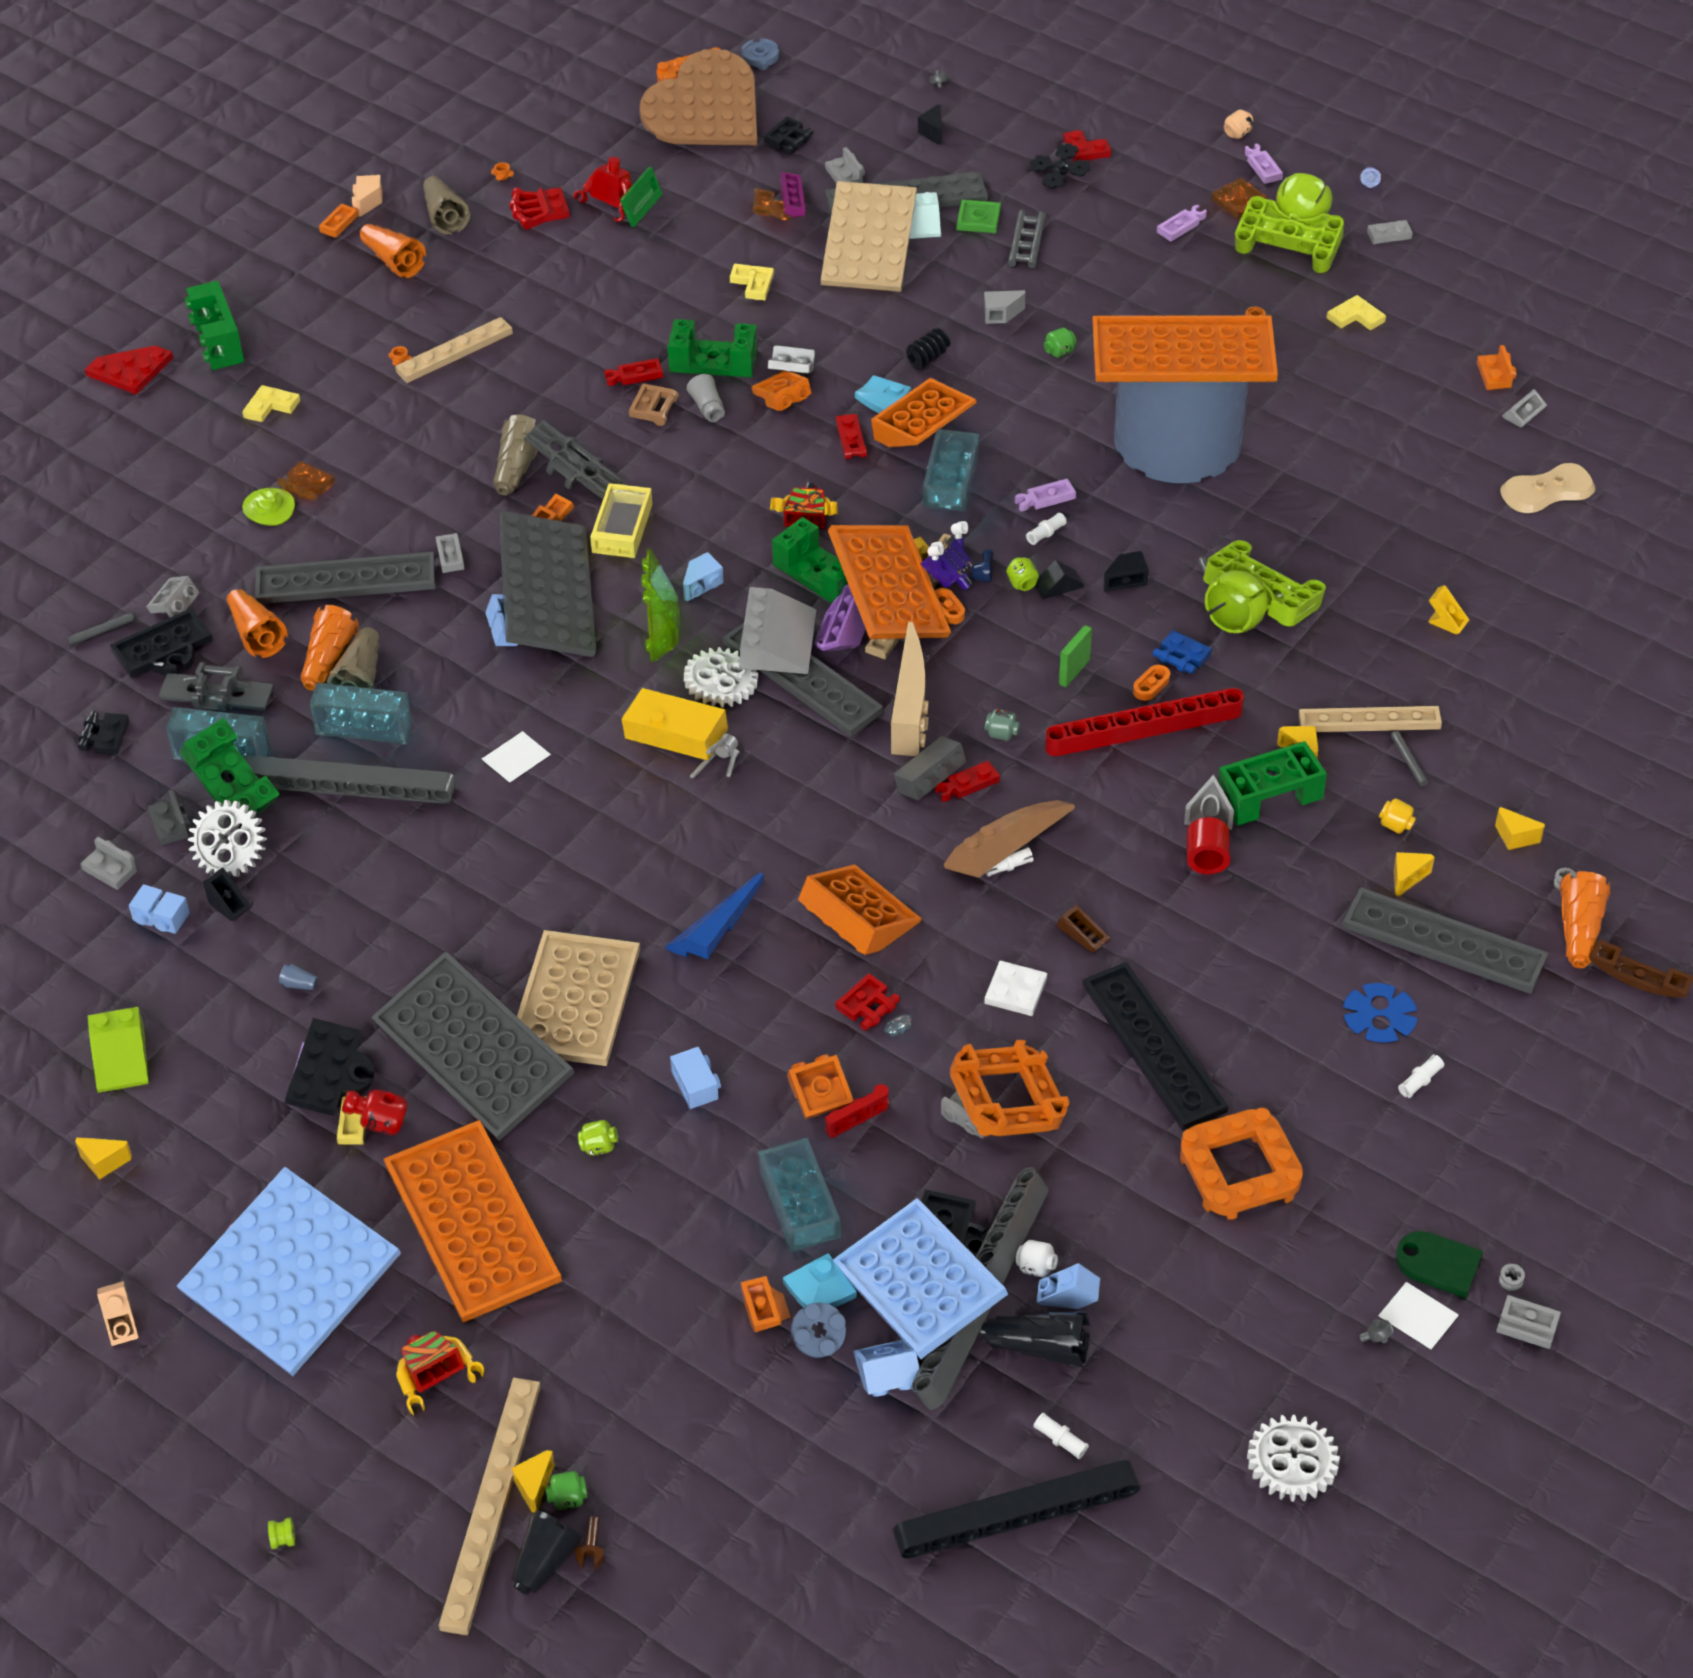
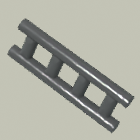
M1024 210L1018 212L1008 260L1009 266H1015L1016 262H1027L1029 268L1033 269L1036 267L1046 218L1044 212H1039L1038 217L1026 216ZM1024 224L1036 225L1035 229L1023 228ZM1021 236L1033 237V242L1021 241ZM1019 249L1031 250L1030 255L1018 254Z

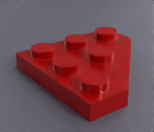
M154 345L97 357L84 370L88 377L137 395L174 357L172 351Z

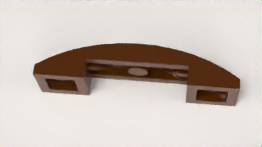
M1598 939L1590 960L1604 972L1625 984L1646 992L1668 997L1686 998L1693 981V976L1671 967L1668 973L1623 956L1620 954L1622 948Z

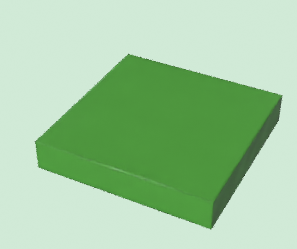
M961 200L956 230L996 233L1001 203Z
M1083 626L1060 652L1059 685L1067 687L1090 661L1091 627Z

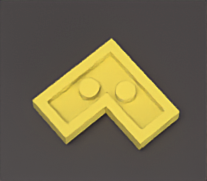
M734 264L730 274V283L747 285L745 298L766 300L774 276V268Z
M1356 295L1328 311L1327 319L1340 328L1357 320L1363 326L1372 330L1385 322L1386 315Z
M261 385L242 411L243 417L263 422L272 409L291 414L300 402V396L296 393Z

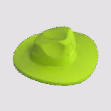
M263 488L249 494L244 500L242 508L244 514L250 520L262 525L276 526L285 523L292 516L295 502L293 496L285 490Z

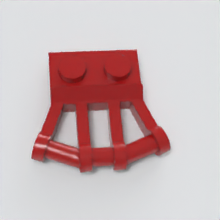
M561 187L543 191L540 188L537 192L523 191L520 188L512 190V200L509 203L512 216L515 220L521 222V226L525 230L544 222L570 218L569 209Z

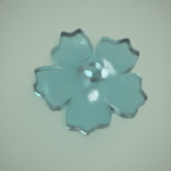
M905 1014L894 1017L885 1025V1033L888 1032L891 1037L896 1036L898 1032L903 1034L904 1030L909 1029L911 1026L912 1016Z

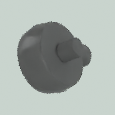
M939 70L935 71L934 76H930V83L937 84L938 88L943 87V82L950 80L949 74H940Z
M1374 1319L1367 1332L1359 1334L1362 1342L1371 1339L1373 1342L1381 1341L1385 1343L1393 1334V1327L1388 1320Z

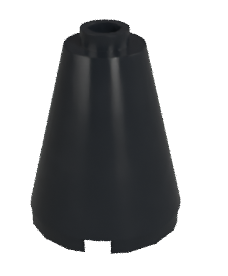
M538 1510L530 1518L511 1577L512 1581L515 1582L513 1587L525 1595H528L530 1592L536 1593L581 1545L583 1540L582 1536L568 1525L564 1527L557 1522L558 1519Z

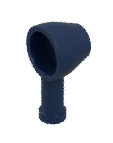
M985 549L982 553L983 561L972 565V575L975 580L991 582L993 551Z

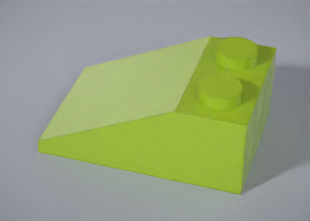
M139 1007L88 1015L89 1038L97 1092L149 1084L144 1024Z

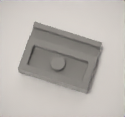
M1508 1295L1496 1332L1550 1349L1561 1312Z

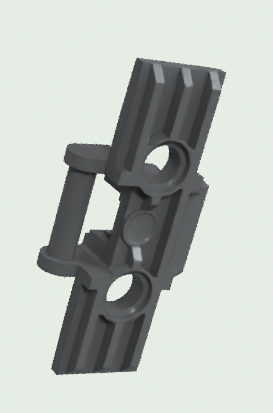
M542 420L524 438L526 442L551 460L548 463L546 473L552 476L554 471L557 470L566 478L564 486L569 490L572 489L575 481L577 483L580 482L603 500L609 483L619 485L623 483L620 477L602 464L603 459L597 458L579 445L574 437L564 436L545 420ZM558 443L562 450L556 451L552 449L551 445Z
M200 662L195 672L196 676L167 673L158 697L159 699L189 702L193 704L194 708L226 711L228 709L233 710V707L265 710L274 685L240 680L242 676L241 666L230 668L211 666ZM206 674L226 677H224L221 685L208 683ZM195 687L196 692H189L191 688ZM236 692H243V693H244V694H243L242 696H240V697H234V696H233V694L236 693Z

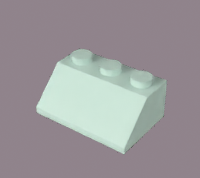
M937 192L916 194L910 239L941 237Z

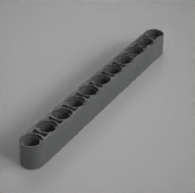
M242 755L258 779L266 775L275 789L448 803L452 800L456 785V777L453 774L441 771ZM223 772L221 774L224 782L231 783L234 781V777L230 772Z
M1033 1167L1023 1169L1016 1176L976 1255L980 1263L1002 1285L1016 1258L1017 1250L1023 1244L1049 1191L1047 1184ZM991 1308L925 1356L912 1382L911 1389L927 1409H936L946 1400Z

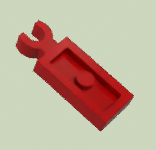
M658 358L617 366L618 370L607 369L604 371L607 386H614L618 382H622V385L663 378V370Z
M988 760L947 777V783L941 782L935 787V793L944 792L941 794L942 802L949 801L955 794L960 799L1000 782V775Z

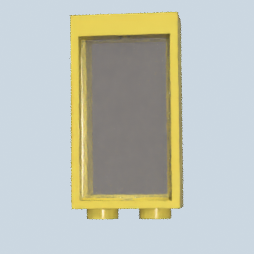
M608 484L590 537L592 553L635 558L653 504L651 488Z

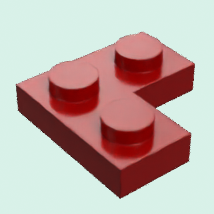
M1082 130L1063 133L1065 145L1071 143L1072 146L1078 147L1075 157L1071 158L1073 163L1076 160L1082 161L1111 157V149L1106 139L1087 142Z

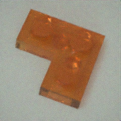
M754 189L753 212L761 216H776L782 220L792 219V216L784 213L783 202L774 200L773 191Z

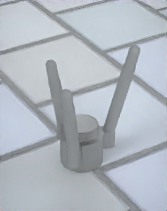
M724 733L706 751L707 754L713 752L708 761L704 760L690 775V778L693 779L716 755L721 758L731 756L726 774L727 777H730L736 757L739 754V750L736 749L738 746L737 739L730 734Z

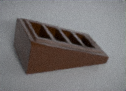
M1077 904L1063 914L1056 924L1064 933L1092 953H1095L1111 939ZM1090 931L1092 934L1087 937L1085 934ZM1098 937L1100 940L1094 944L1091 940Z

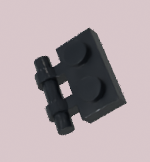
M787 116L764 135V142L778 149L785 145V153L790 154L797 151L802 143L808 142L814 132L811 128L804 130L803 123Z
M91 711L84 720V730L79 734L78 749L85 751L88 746H93L95 753L118 755L129 723L128 715L105 713L103 720L98 719L99 713ZM93 730L99 731L98 735H92Z

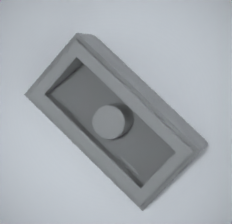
M1533 389L1506 411L1502 417L1521 428L1544 409L1547 404Z

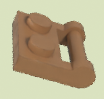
M643 383L629 409V417L653 421L656 425L663 426L667 421V414L672 404L677 401L679 394L674 389ZM665 398L660 411H654L660 399Z

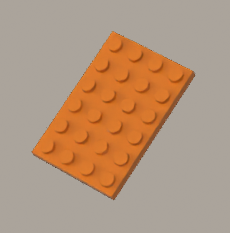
M908 525L830 526L828 529L829 536L870 639H905L908 622L914 624L918 638H948L951 630L928 573L921 565L923 561Z

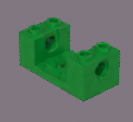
M219 281L186 288L188 297H184L187 309H191V313H188L190 324L195 325L197 332H202L198 336L201 346L205 347V350L202 351L205 363L209 362L212 370L243 363L244 358L238 330Z
M674 319L668 342L669 372L752 378L758 351L757 326L754 324L736 323L734 342L696 340L695 320Z
M802 517L772 539L773 566L830 603H833L842 593V588L848 582L839 559L819 546V527Z
M222 718L184 742L180 754L215 802H221L223 805L224 801L228 800L232 805L234 801L240 802V807L248 805V812L253 810L258 815L272 806L280 795L266 775L258 779L234 746L238 736L225 718ZM223 772H230L234 777V781L231 783L224 782L221 774ZM229 816L226 817L231 823V818Z
M1306 741L1219 767L1218 783L1234 809L1233 820L1238 826L1259 819L1261 800L1295 790V796L1301 805L1322 800L1327 773ZM1268 772H1273V773L1278 774V775H1276V776H1271V775H1269V774H1267V773H1268Z

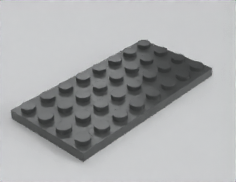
M501 510L499 514L506 642L594 657L596 642L586 526Z
M446 951L371 1017L377 1026L477 1121L480 1120L483 1127L498 1141L505 1137L575 1073L566 1061Z

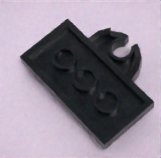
M190 608L112 643L110 648L131 678L150 669H153L156 673L167 675V673L178 674L176 665H174L178 662L182 663L183 669L188 670L194 663V649L213 641L212 634L193 609Z
M313 1018L285 1096V1104L335 1116L341 1096L346 1097L348 1091H356L361 1096L362 1093L367 1091L372 1083V1080L369 1078H374V1066L365 1054L357 1051L362 1030ZM364 1073L368 1078L361 1079L356 1077L355 1074Z
M925 1189L921 1202L969 1251L972 1247H981L987 1234L984 1227L971 1222L976 1208V1200Z

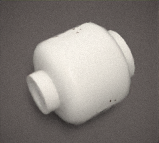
M1028 1240L1024 1245H1020L1017 1250L1016 1264L1024 1274L1046 1277L1057 1266L1058 1257L1054 1254V1249L1049 1243Z

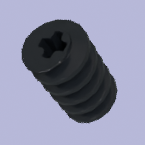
M934 328L931 332L926 333L908 345L906 355L909 363L919 370L923 366L928 365L929 362L934 361L935 358L940 357L941 354L946 353L947 348L951 344L948 335L941 328Z

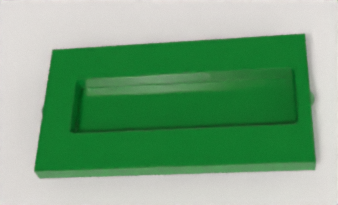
M648 167L620 199L631 227L637 225L663 194L652 167Z

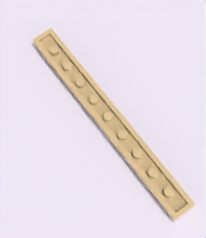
M513 1378L441 1616L439 1623L440 1631L467 1636L469 1634L513 1484L512 1468L519 1463L541 1388L538 1381Z

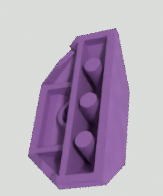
M848 584L842 588V593L826 611L813 643L822 651H842L848 648H855L861 643L866 628Z

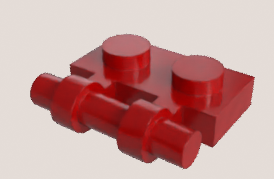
M868 973L835 1002V1009L853 1022L860 1016L863 1017L864 1020L860 1023V1027L867 1031L870 1027L878 1025L881 1021L880 1018L886 1013L890 1014L896 1008L895 1005L900 1002V997L894 993L888 998L885 995L887 993V986ZM875 1003L880 1005L874 1011L870 1009V1007L873 1006Z

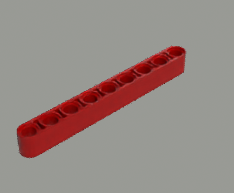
M1229 688L1053 725L1046 730L1045 751L1051 756H1061L1236 719L1243 712L1244 693L1237 688Z

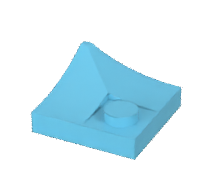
M873 375L861 389L855 392V398L868 408L880 413L911 391V387Z
M828 1253L783 1277V1284L803 1308L818 1302L837 1307L857 1297L856 1290L832 1261L833 1259Z

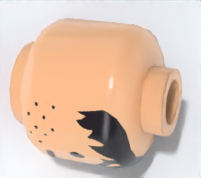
M1237 110L1225 119L1224 130L1230 138L1240 139L1253 129V117L1244 110Z

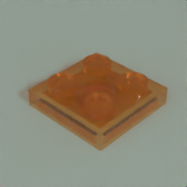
M1242 178L1211 193V200L1237 219L1242 217L1252 197L1260 196L1264 199H1268V197Z

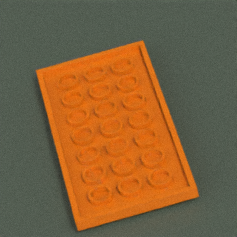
M1271 315L1093 316L1095 382H1277L1278 372Z
M480 1120L384 1158V1164L462 1323L562 1282L561 1274Z

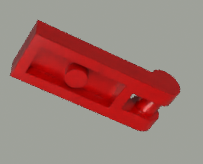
M857 414L836 416V425L845 460L852 459L853 456L867 457L866 446L863 441Z
M883 1084L876 1085L872 1093L853 1100L849 1105L839 1110L832 1111L825 1117V1131L827 1135L832 1139L886 1111L889 1107L888 1087Z

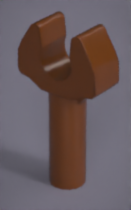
M598 1517L589 1518L586 1544L575 1550L576 1561L580 1569H583L584 1559L589 1555L594 1556L595 1570L604 1562V1549L597 1546L600 1524Z

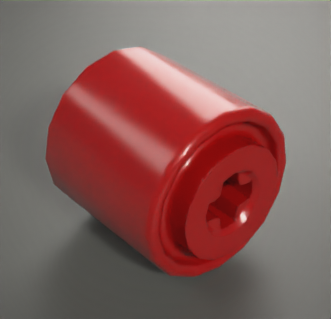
M1205 817L1193 821L1186 831L1188 866L1198 873L1207 875L1225 870L1231 861L1229 827L1218 818Z

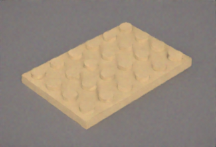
M837 181L820 280L821 285L902 291L917 187Z
M544 930L517 1017L563 1060L607 1066L640 952V943Z

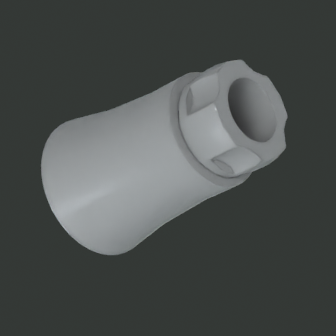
M700 374L692 378L687 384V392L698 405L702 415L709 422H717L720 418H723L725 410L718 395L714 378L709 374Z

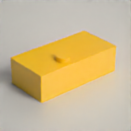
M644 688L640 690L621 719L625 739L707 761L713 752L707 754L706 751L728 730L725 709Z

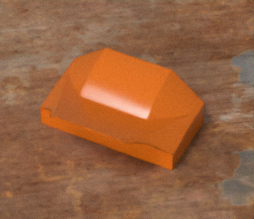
M767 1276L741 1282L744 1304L754 1332L780 1325L782 1321L791 1318L784 1294L770 1286Z

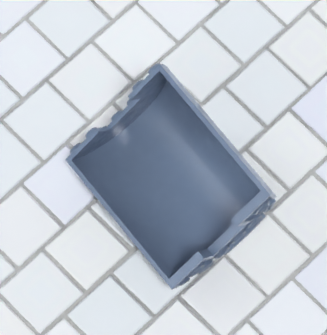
M1117 382L1114 444L1117 452H1120L1124 462L1133 470L1139 469L1146 473V477L1163 482H1200L1203 477L1210 475L1215 477L1223 473L1228 465L1237 460L1241 452L1249 382Z

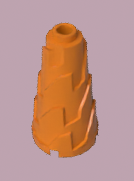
M366 224L361 228V241L374 251L376 256L384 261L385 265L393 273L403 278L402 276L410 278L422 269L425 263L422 261L423 256L426 257V249L420 241L405 234L396 233L388 228L384 229L378 225Z
M236 589L231 591L226 600L244 648L254 657H256L255 655H260L261 658H267L278 653L286 644L283 641L284 637L288 638L287 628L284 623L244 590Z
M325 605L324 610H321L320 606L313 617L314 622L310 634L307 657L301 673L303 686L309 691L318 690L323 684L325 685L330 671L334 669L358 631L359 622L357 618L353 621L351 619L352 613L346 609L334 605Z
M1578 871L1574 878H1570L1571 873L1561 879L1560 893L1562 897L1566 957H1568L1573 967L1585 968L1591 963L1590 958L1601 929L1602 918L1605 914L1610 894V882L1606 884V878L1600 874Z

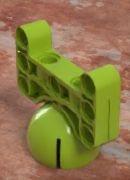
M1295 173L1284 179L1279 186L1276 203L1260 196L1252 197L1235 232L1236 251L1241 254L1249 253L1257 241L1312 255L1313 270L1317 273L1327 272L1342 241L1344 221L1340 216L1328 214L1332 204L1330 188L1327 185L1324 186V182L1313 175Z
M1236 540L1207 560L1203 576L1204 582L1209 584L1205 594V607L1209 612L1225 602L1224 606L1210 614V618L1216 626L1226 632L1243 633L1253 629L1264 618L1266 610L1268 615L1276 619L1280 624L1294 626L1321 607L1326 589L1324 583L1318 580H1309L1301 585L1250 558L1252 546L1246 541Z

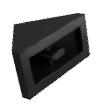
M941 105L934 106L918 117V133L936 144H942Z
M1055 560L1039 576L1035 587L1042 599L1084 588V584L1074 569Z
M223 867L203 881L208 903L230 921H233L251 907Z

